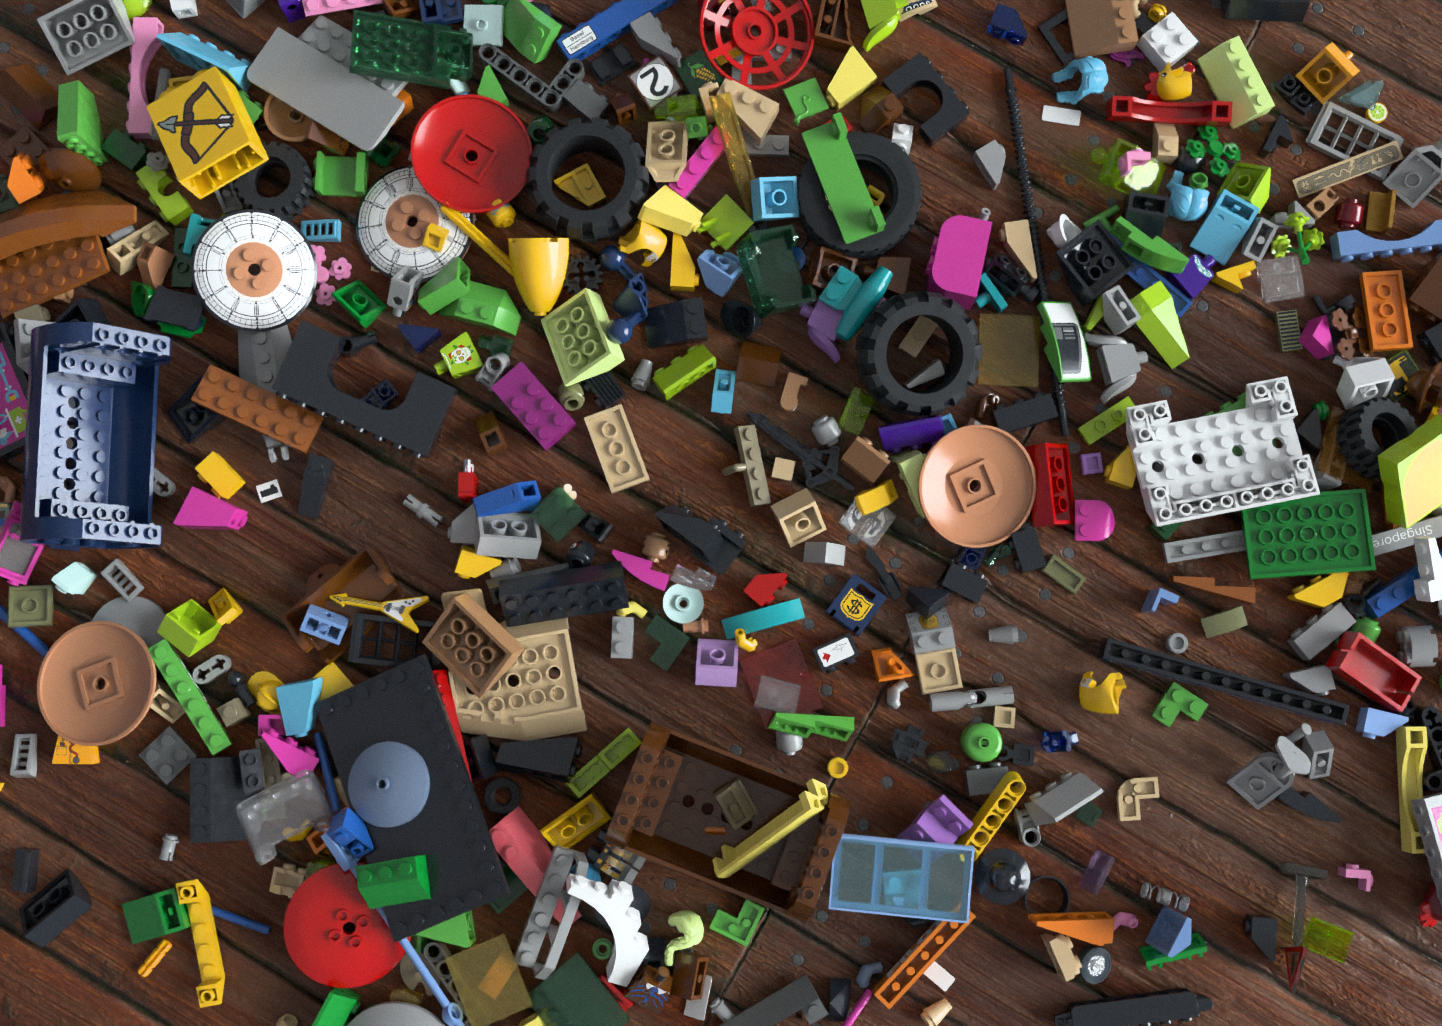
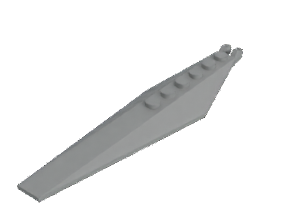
M256 264L251 265L248 269V272L253 276L258 275L261 271V268ZM288 325L265 332H249L238 329L239 377L276 394V390L271 388L292 343ZM262 434L268 447L271 463L277 461L276 447H281L282 458L289 460L288 446Z

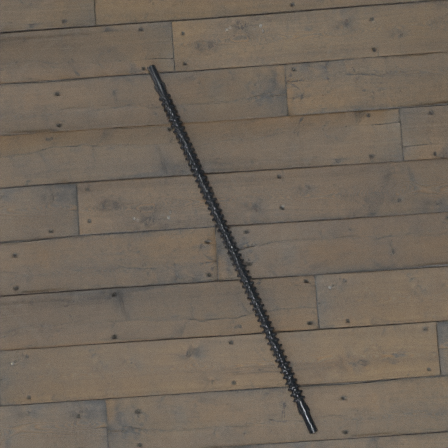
M1011 68L1003 69L1006 84L1004 91L1008 97L1006 103L1009 104L1007 108L1010 109L1008 111V114L1011 115L1009 120H1012L1010 122L1012 126L1010 130L1013 131L1011 134L1014 137L1012 141L1015 142L1013 147L1016 148L1014 153H1017L1015 158L1018 159L1016 164L1019 165L1017 166L1019 170L1017 174L1020 175L1018 180L1021 181L1019 184L1022 186L1020 191L1023 192L1021 197H1024L1022 202L1025 203L1023 208L1026 209L1024 214L1027 215L1024 218L1028 219L1037 272V279L1035 280L1037 283L1035 286L1038 287L1037 290L1039 291L1037 297L1040 300L1038 303L1049 302L1050 299L1047 298L1049 296V293H1047L1049 288L1046 287L1048 283L1045 282L1047 277L1044 276L1046 271L1043 270L1045 265H1042L1044 260L1041 259L1043 254L1040 253L1042 248L1039 247L1041 242H1038L1041 239L1038 237L1040 232L1037 231L1039 226L1036 225L1038 222L1035 220L1037 215L1034 214L1036 209H1033L1035 204L1032 203L1034 198L1031 197L1033 192L1030 191L1032 190L1030 186L1032 182L1029 181L1031 176L1028 175L1030 172L1027 170L1029 165L1026 164L1028 159L1025 158L1027 156L1024 153L1026 148L1023 147L1025 146V142H1023L1025 138L1022 136L1024 132L1021 131L1023 128L1020 125L1022 121L1019 120L1021 117L1018 114L1020 109H1017L1019 104L1016 103L1018 101V98L1015 96L1017 89L1013 83ZM1051 366L1049 371L1052 374L1049 376L1052 377L1050 382L1053 383L1051 387L1054 388L1052 393L1055 394V397L1053 399L1056 400L1054 404L1057 405L1061 436L1065 437L1070 434L1067 422L1068 411L1065 407L1067 402L1064 401L1066 396L1063 395L1065 390L1062 389L1064 384L1059 382Z

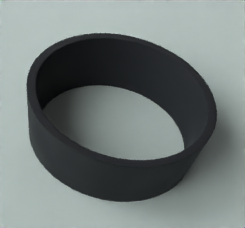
M1041 876L1030 882L1027 892L1024 894V902L1030 914L1035 913L1027 904V893L1031 885L1042 878L1051 879L1060 886L1063 893V902L1056 913H1067L1070 906V893L1061 880L1052 876Z

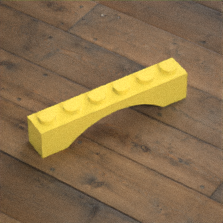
M1400 726L1395 729L1401 848L1402 851L1412 854L1425 853L1411 800L1423 797L1422 775L1425 754L1428 748L1427 729L1425 726Z

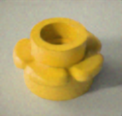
M1155 3L1148 11V17L1153 22L1159 23L1167 16L1166 8L1161 4Z

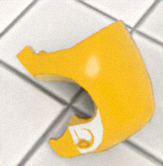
M638 219L634 227L625 236H619V250L630 254L639 249H647L643 253L644 262L641 263V266L649 267L664 252L667 236L655 225Z
M1086 672L1079 685V698L1082 708L1095 713L1118 714L1121 691L1127 688L1125 680H1121L1123 679L1120 672L1110 673L1100 685L1095 687L1096 681L1092 678L1093 672Z

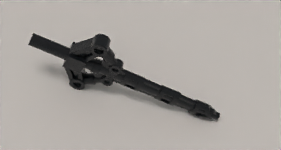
M748 412L747 416H749L757 429H763L770 435L771 439L778 444L781 443L790 450V453L802 460V467L805 470L804 475L806 478L805 485L808 489H813L833 479L850 493L855 490L856 486L837 473L840 453L838 446L834 445L823 449L812 448L809 450L801 442L787 435V432L779 426L775 427L766 421L767 418L764 415ZM822 454L823 456L830 455L828 465L821 461ZM814 468L822 471L820 474L814 477L812 475V472H810Z

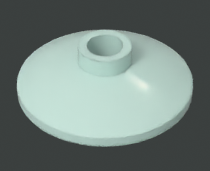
M678 583L670 587L665 593L663 608L666 615L672 621L681 624L690 623L696 620L702 613L704 606L703 596L694 585ZM681 601L687 602V606L685 608L680 607L679 604Z

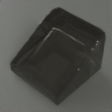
M948 750L926 753L929 774L951 771Z

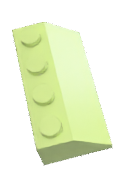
M1239 36L1221 43L1197 59V63L1216 100L1233 102L1232 122L1229 123L1231 129L1267 114L1275 106Z

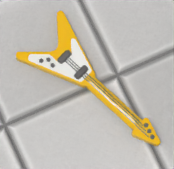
M346 593L329 596L331 601L341 607L350 605L381 611L415 633H418L419 630L409 614L412 610L429 602L428 596L386 601L383 603L348 597Z

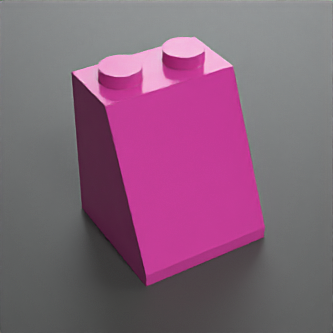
M192 486L173 524L188 529L239 530L240 527L245 525L248 512Z

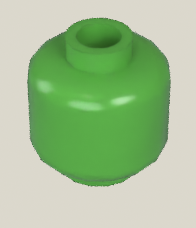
M1367 616L1356 618L1357 622L1352 625L1350 632H1360L1376 643L1381 632V628L1378 626L1379 622Z

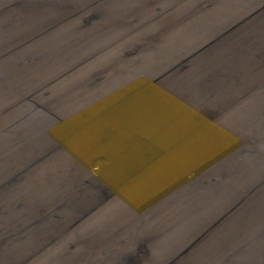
M979 314V344H982V359L978 360V371L980 373L977 385L1038 387L1040 316Z
M504 933L478 945L474 944L466 950L445 958L471 1026H486L500 1019L504 1020L505 1017L533 1005Z

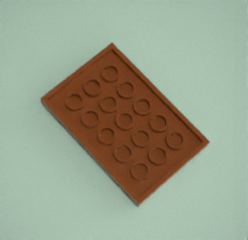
M99 235L72 238L36 246L0 260V312L2 318L9 320L15 317L14 312L35 304H43L55 296L64 294L110 272L111 270Z

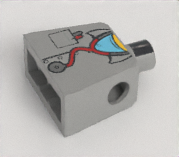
M405 265L392 277L387 304L393 307V315L403 317L405 311L415 303L424 272Z

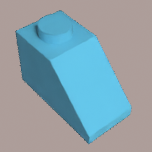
M716 369L711 412L731 414L736 371Z

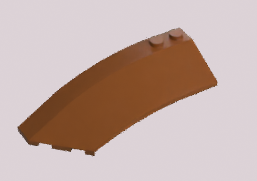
M102 190L57 194L19 205L0 214V260L18 252L56 241L95 235L107 236L136 223L137 207Z

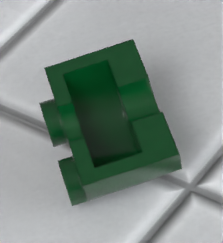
M385 135L372 150L358 149L365 152L370 157L369 159L380 168L386 169L403 148L395 141L392 143L388 142L389 138Z

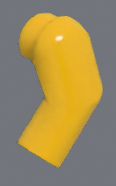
M742 628L735 630L736 645L748 652L755 650L757 646L756 639L753 641L752 637L746 639L745 630Z

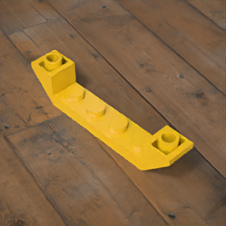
M198 879L176 883L179 904H187L202 983L196 987L200 1008L219 1005L222 1003L225 972L210 897Z

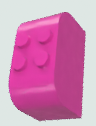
M957 215L950 217L943 223L938 237L934 236L929 251L930 258L925 270V274H928L927 291L940 293L947 299H953L964 307L965 310L970 311L978 293L992 222Z

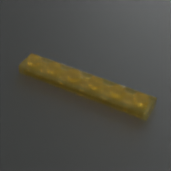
M726 92L711 97L709 100L742 210L747 215L753 214L750 181L756 178L731 94Z

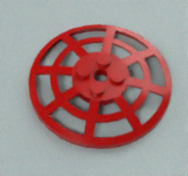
M711 0L703 1L698 21L701 46L709 63L724 79L734 80L751 90H770L782 86L796 77L809 60L814 44V21L806 0H796L797 3L789 8H786L780 0H768L780 10V13L772 16L764 9L766 0H757L756 6L747 8L744 7L741 0H725L717 14L707 10ZM732 2L738 11L733 21L722 17L726 8ZM800 10L803 13L806 24V43L794 40V25L791 15ZM704 18L715 23L714 36L718 48L710 52L704 38ZM783 20L786 21L788 39L778 36L777 24ZM720 25L730 29L732 40L725 44L721 40ZM750 27L758 29L759 35L757 37L751 35ZM775 44L785 47L784 52L777 61H774L769 53ZM736 47L744 54L742 64L735 61L728 54V51ZM791 50L804 51L797 66L785 76L779 66L787 59ZM723 55L732 66L741 70L740 80H735L727 75L713 59ZM762 56L768 66L752 68L750 67L752 57ZM772 71L778 81L766 85L747 84L749 73L762 74Z

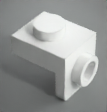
M894 123L891 142H895L902 148L901 150L909 155L914 126Z

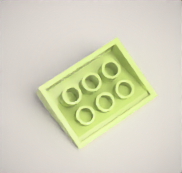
M584 288L541 319L565 386H570L610 371L625 360L620 345L613 343L607 336V326L610 320L601 296L588 288Z

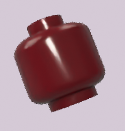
M1346 198L1345 202L1337 204L1334 221L1339 224L1338 227L1354 229L1356 225L1362 222L1364 206L1358 204L1357 199Z

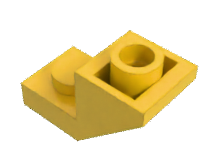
M889 479L875 488L862 491L854 498L857 509L860 511L861 516H864L891 504L898 498V494L892 479Z

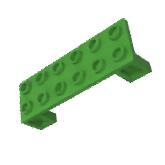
M841 112L833 114L831 122L803 132L802 138L845 244H849L883 231L886 223L879 205L874 207L846 138L848 129Z

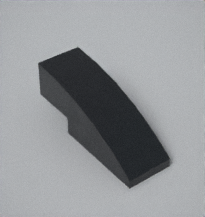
M1290 786L1275 797L1281 804L1303 815L1337 823L1343 820L1311 792L1302 791L1299 794Z

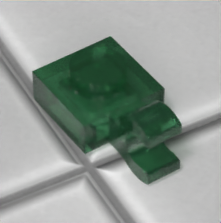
M481 335V338H478L477 346L489 349L490 356L497 353H505L509 359L511 357L514 340L499 335H494L493 339L486 335Z

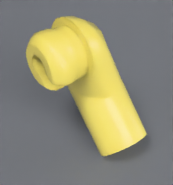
M629 601V608L616 610V614L619 617H625L626 614L634 613L641 619L648 612L634 601Z

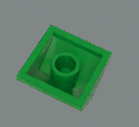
M359 279L331 294L365 328L387 308V305Z

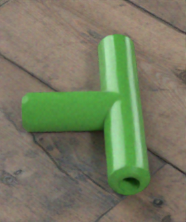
M1114 205L1083 222V228L1086 229L1099 220L1106 230L1110 232L1112 226L1107 218L1120 211L1119 206Z

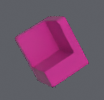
M282 714L258 715V736H261V728L266 730L272 728L278 731L279 735H286Z

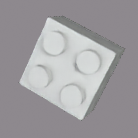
M1171 12L1142 35L1136 45L1160 72L1165 68L1167 62H1170L1171 67L1188 54L1197 44L1198 40L1179 18Z

